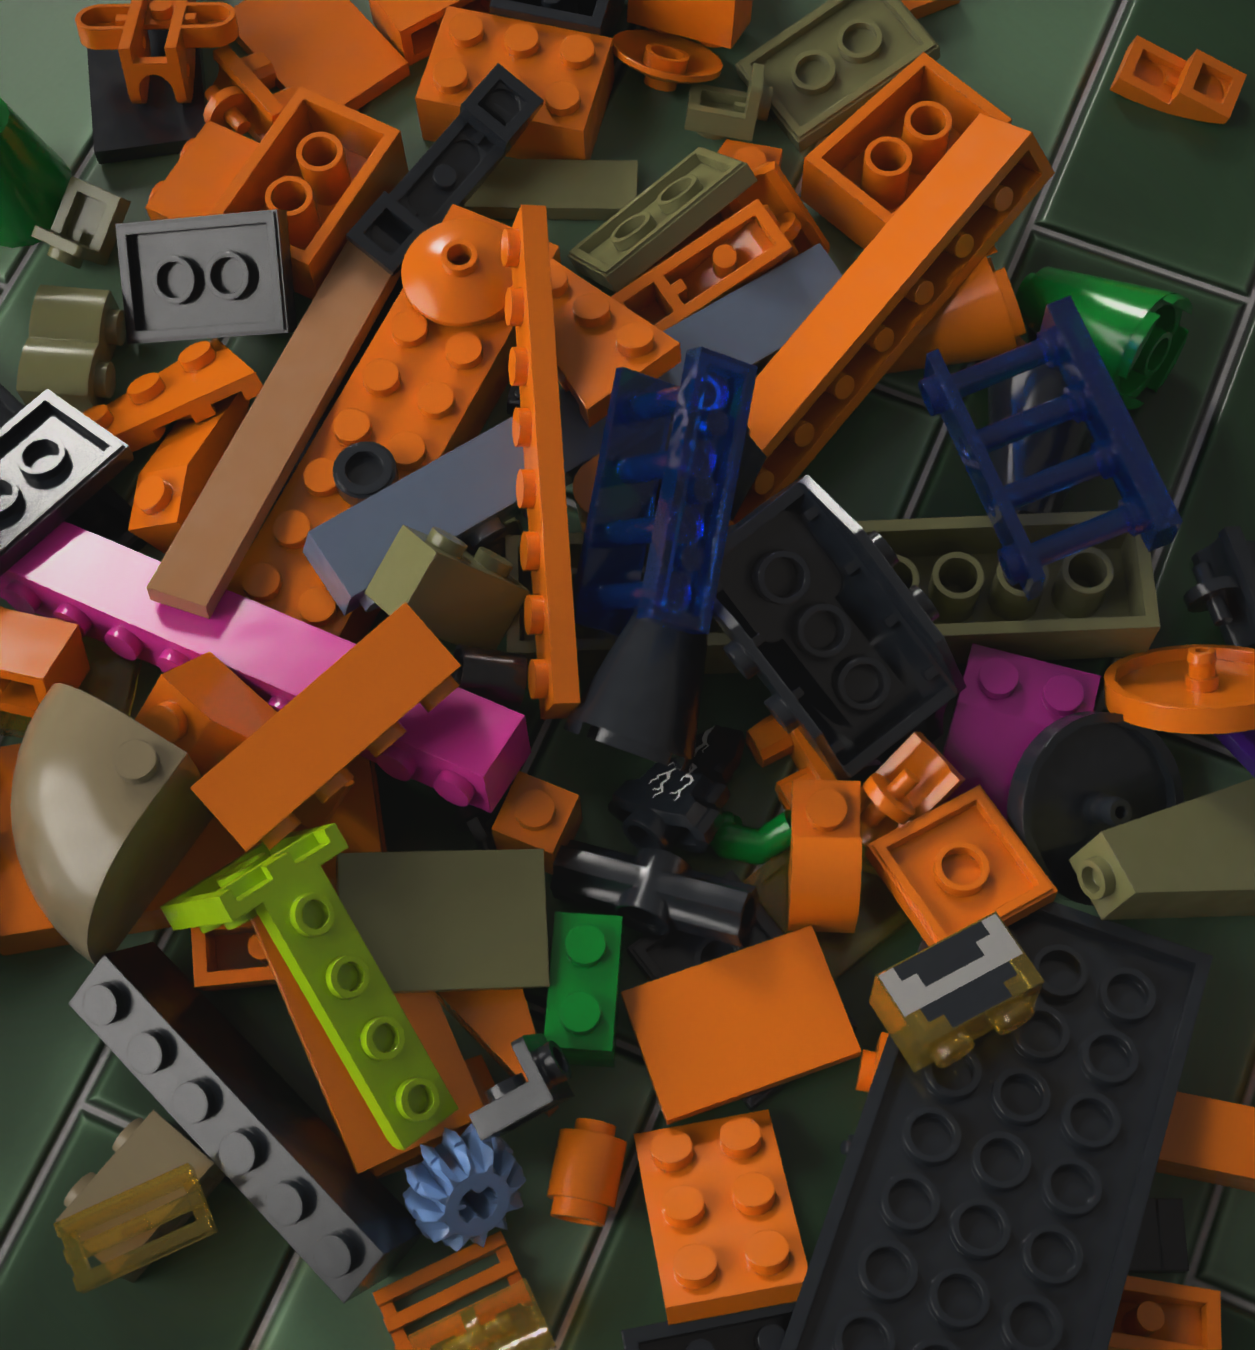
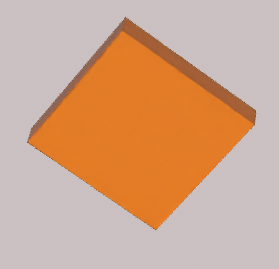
M981 785L867 844L865 856L929 948L995 913L1006 928L1053 902L1058 892Z

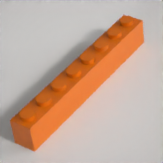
M981 113L976 117L725 413L738 418L749 427L751 431L749 436L767 458L733 521L689 512L695 520L706 527L734 525L799 477L1055 172L1031 131Z

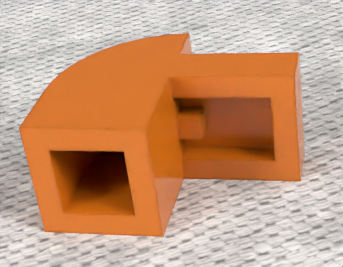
M793 779L787 931H796L812 925L814 932L855 933L859 915L862 871V838H860L861 781Z

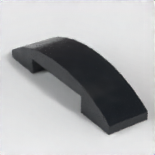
M497 63L461 104L458 117L389 194L386 191L381 194L346 234V239L390 275L394 276L402 269L404 256L413 241L430 227L442 223L452 204L460 207L466 204L519 139L542 107L544 100Z

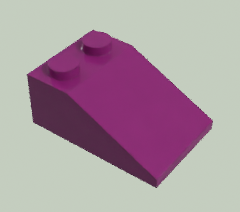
M972 643L962 673L967 687L957 694L942 753L966 780L942 804L981 785L1008 822L1007 804L1009 788L1017 764L1024 751L1041 731L1056 720L1078 712L1093 711L1101 676Z

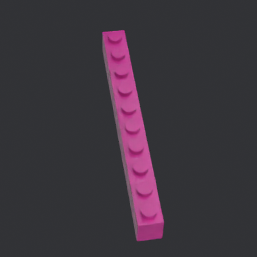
M65 521L0 577V597L5 599L17 611L33 615L37 613L47 618H58L66 622L79 624L82 638L87 635L107 644L112 651L122 658L130 661H135L137 658L159 667L163 673L210 651L277 712L356 645L227 589L210 619L152 601L149 598L146 587L161 563L160 561ZM458 687L429 713L418 703L398 721L407 732L377 758L367 748L359 756L377 763L383 771L398 780L409 781L411 778L434 788L440 796L454 805L465 807L470 804L492 813L531 753L525 715Z

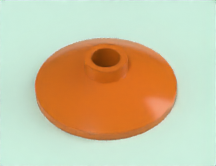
M636 29L619 32L613 37L614 55L630 68L644 74V83L659 91H675L678 83L695 84L712 81L718 78L722 71L723 63L713 51L699 43L677 35Z
M454 219L434 225L420 234L408 248L401 269L404 292L411 305L425 318L450 327L476 326L501 315L505 311L507 288L513 285L512 267H503L501 260L503 231L492 224L480 220ZM459 259L469 260L463 265L452 264L453 261Z

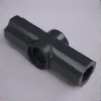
M570 840L565 846L561 845L553 863V877L550 885L555 898L614 913L616 916H623V923L626 926L646 935L666 936L671 932V929L739 947L745 939H749L756 920V908L759 899L756 886L694 871L682 858L662 849L643 848L637 853V856L575 840Z

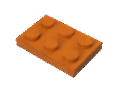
M769 1109L633 1134L668 1325L797 1301L808 1270V1264Z

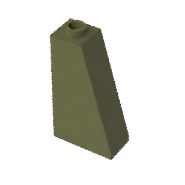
M1255 778L1101 831L1072 856L1069 862L1077 874L1079 885L1082 891L1090 898L1101 920L1255 916Z

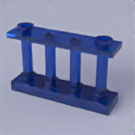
M1071 296L1046 305L1041 330L1037 332V340L976 365L950 374L939 349L926 354L924 379L918 381L923 402L931 416L941 414L1003 548L997 550L1002 571L1011 586L1020 583L1028 601L1040 597L1046 580L1042 567L1127 532L1132 536L1140 534L1148 552L1174 541L1183 521ZM1044 364H1047L1049 368L1058 366L1067 385L1063 389L1064 395L978 430L976 429L962 400L963 397ZM1071 419H1074L1076 423L1085 422L1094 440V443H1091V451L1003 486L988 453ZM1099 475L1104 479L1112 477L1122 497L1118 501V508L1030 543L1015 509Z
M701 346L686 351L680 386L625 367L616 368L573 591L575 625L619 636L635 609H638L637 619L691 634H709L758 369L757 366ZM671 415H674L669 447L665 451ZM659 479H662L656 516H653ZM647 544H650L644 580L640 582Z

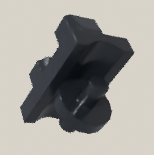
M1240 526L1224 527L1218 533V538L1215 542L1196 552L1191 557L1194 565L1192 571L1198 585L1185 593L1183 596L1188 611L1192 613L1209 611L1214 626L1219 627L1226 645L1255 649V541L1245 540Z

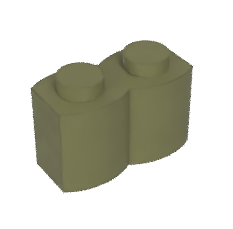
M53 285L39 286L31 309L29 337L23 347L17 373L16 391L26 406L46 389L56 394L81 413L93 406L103 404L105 398L113 396L116 386V370L111 360L116 345L122 346L125 342L126 326L124 310L119 309L110 290Z

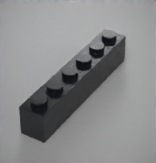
M154 942L114 951L101 957L68 1003L343 1303L386 1279L421 1237L422 1232L415 1224L416 1219L413 1218L369 1169L356 1174L344 1143L213 1004L194 987V984Z

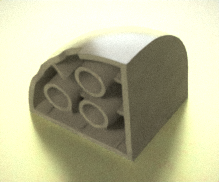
M54 683L38 705L18 751L12 780L10 804L12 833L16 854L24 878L38 906L57 932L78 953L96 966L104 954L117 950L214 815L190 789L203 776L187 752L100 699L72 686Z

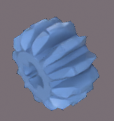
M471 1123L460 1136L456 1131L444 1127L441 1144L435 1148L420 1144L421 1155L424 1160L422 1163L404 1168L410 1187L402 1195L405 1199L407 1210L416 1219L415 1224L426 1238H431L434 1243L442 1240L445 1246H450L458 1252L469 1239L484 1248L487 1233L494 1227L508 1231L505 1215L509 1211L524 1206L518 1189L525 1183L526 1178L523 1175L522 1167L512 1155L513 1150L501 1137L481 1141L474 1125Z

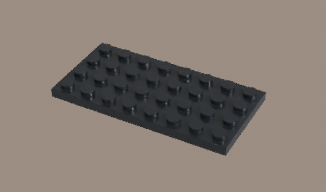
M1051 902L1006 927L1023 952V954L1009 961L1018 975L1003 982L1012 997L952 1028L945 1015L928 1022L920 1009L904 1016L898 1007L780 1350H1107L1213 956L1109 920H1101L1100 917ZM923 938L916 955L929 949Z

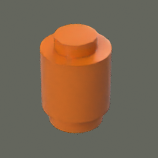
M577 1118L574 1129L563 1128L559 1130L546 1195L549 1199L553 1200L550 1211L551 1217L581 1225L605 1226L607 1212L614 1211L616 1207L627 1148L626 1141L615 1137V1125L595 1119Z

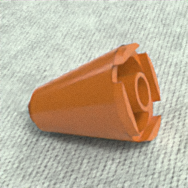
M995 245L886 374L1012 357L1029 350V344L1020 337L1026 334V329L1005 267L995 271L991 257H986L998 252Z

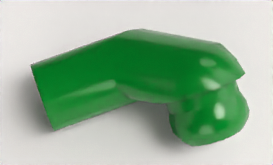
M785 810L758 829L744 826L739 816H733V813L730 811H723L721 813L725 821L709 845L711 850L720 858L752 865L765 864L791 847V810Z

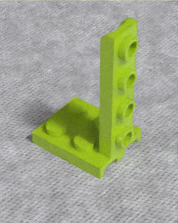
M336 823L291 832L271 850L263 843H260L160 906L173 930L199 927L202 933H207L223 924L227 930H231L250 921L257 915L260 917L383 1134L393 1147L405 1150L459 1109L321 867L322 864L349 848Z

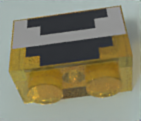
M994 912L876 974L869 1003L912 1070L916 1072L934 1061L939 1068L957 1062L974 1048L975 1043L973 1040L993 1029H996L999 1035H1004L1022 1026L1035 1013L1033 1006L1044 980L998 913Z

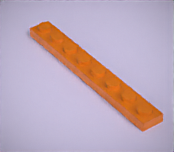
M521 205L512 228H504L501 260L503 267H512L513 287H508L506 291L505 321L507 326H515L517 347H511L508 373L510 385L519 386L521 408L516 407L514 409L512 436L514 446L523 447L524 469H519L517 473L516 499L519 508H527L528 531H523L521 535L520 562L523 571H531L533 595H527L525 598L524 625L526 633L528 635H535L537 659H531L529 662L528 689L531 699H539L541 719H567L570 712L580 704L547 210L544 205Z

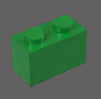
M555 912L549 972L550 986L548 987L544 1036L548 1042L552 1040L561 1048L569 1065L615 1068L624 950L623 916Z

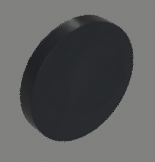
M1099 711L1078 712L1056 720L1047 726L1024 751L1017 764L1009 788L1007 819L1011 828L1058 890L1056 897L1094 906L1090 898L1082 891L1077 874L1069 859L1101 831L1184 803L1182 780L1178 766L1169 748L1152 729L1125 722L1123 714Z

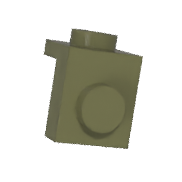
M753 63L747 92L699 83L691 84L684 129L696 131L700 136L712 140H721L729 137L752 141L756 120L767 122L772 100L773 87L763 85L765 65Z
M71 176L51 230L35 225L31 236L49 244L47 256L78 269L81 268L84 260L106 266L117 239L115 224L123 223L131 201Z

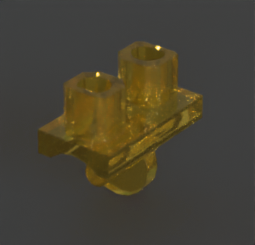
M526 1278L408 1335L413 1350H552L556 1348V1344Z

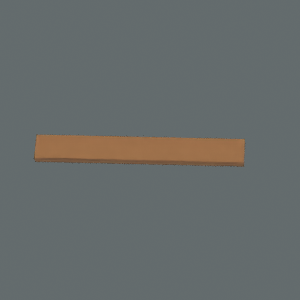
M347 240L146 588L150 600L210 619L397 283L401 270L394 276L390 275Z

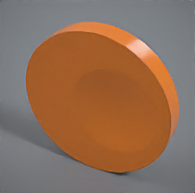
M1192 644L1150 649L1144 653L1131 654L1117 660L1105 671V706L1110 713L1123 714L1125 722L1163 732L1224 734L1254 730L1255 649L1231 645Z

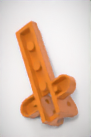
M131 0V3L96 4L88 6L79 11L75 17L80 42L83 46L94 50L118 49L128 95L132 104L147 103L150 75H158L167 80L174 91L175 99L178 103H191L194 92L195 48L226 46L234 42L239 36L235 9L224 2ZM169 29L164 47L166 57H151L148 30Z

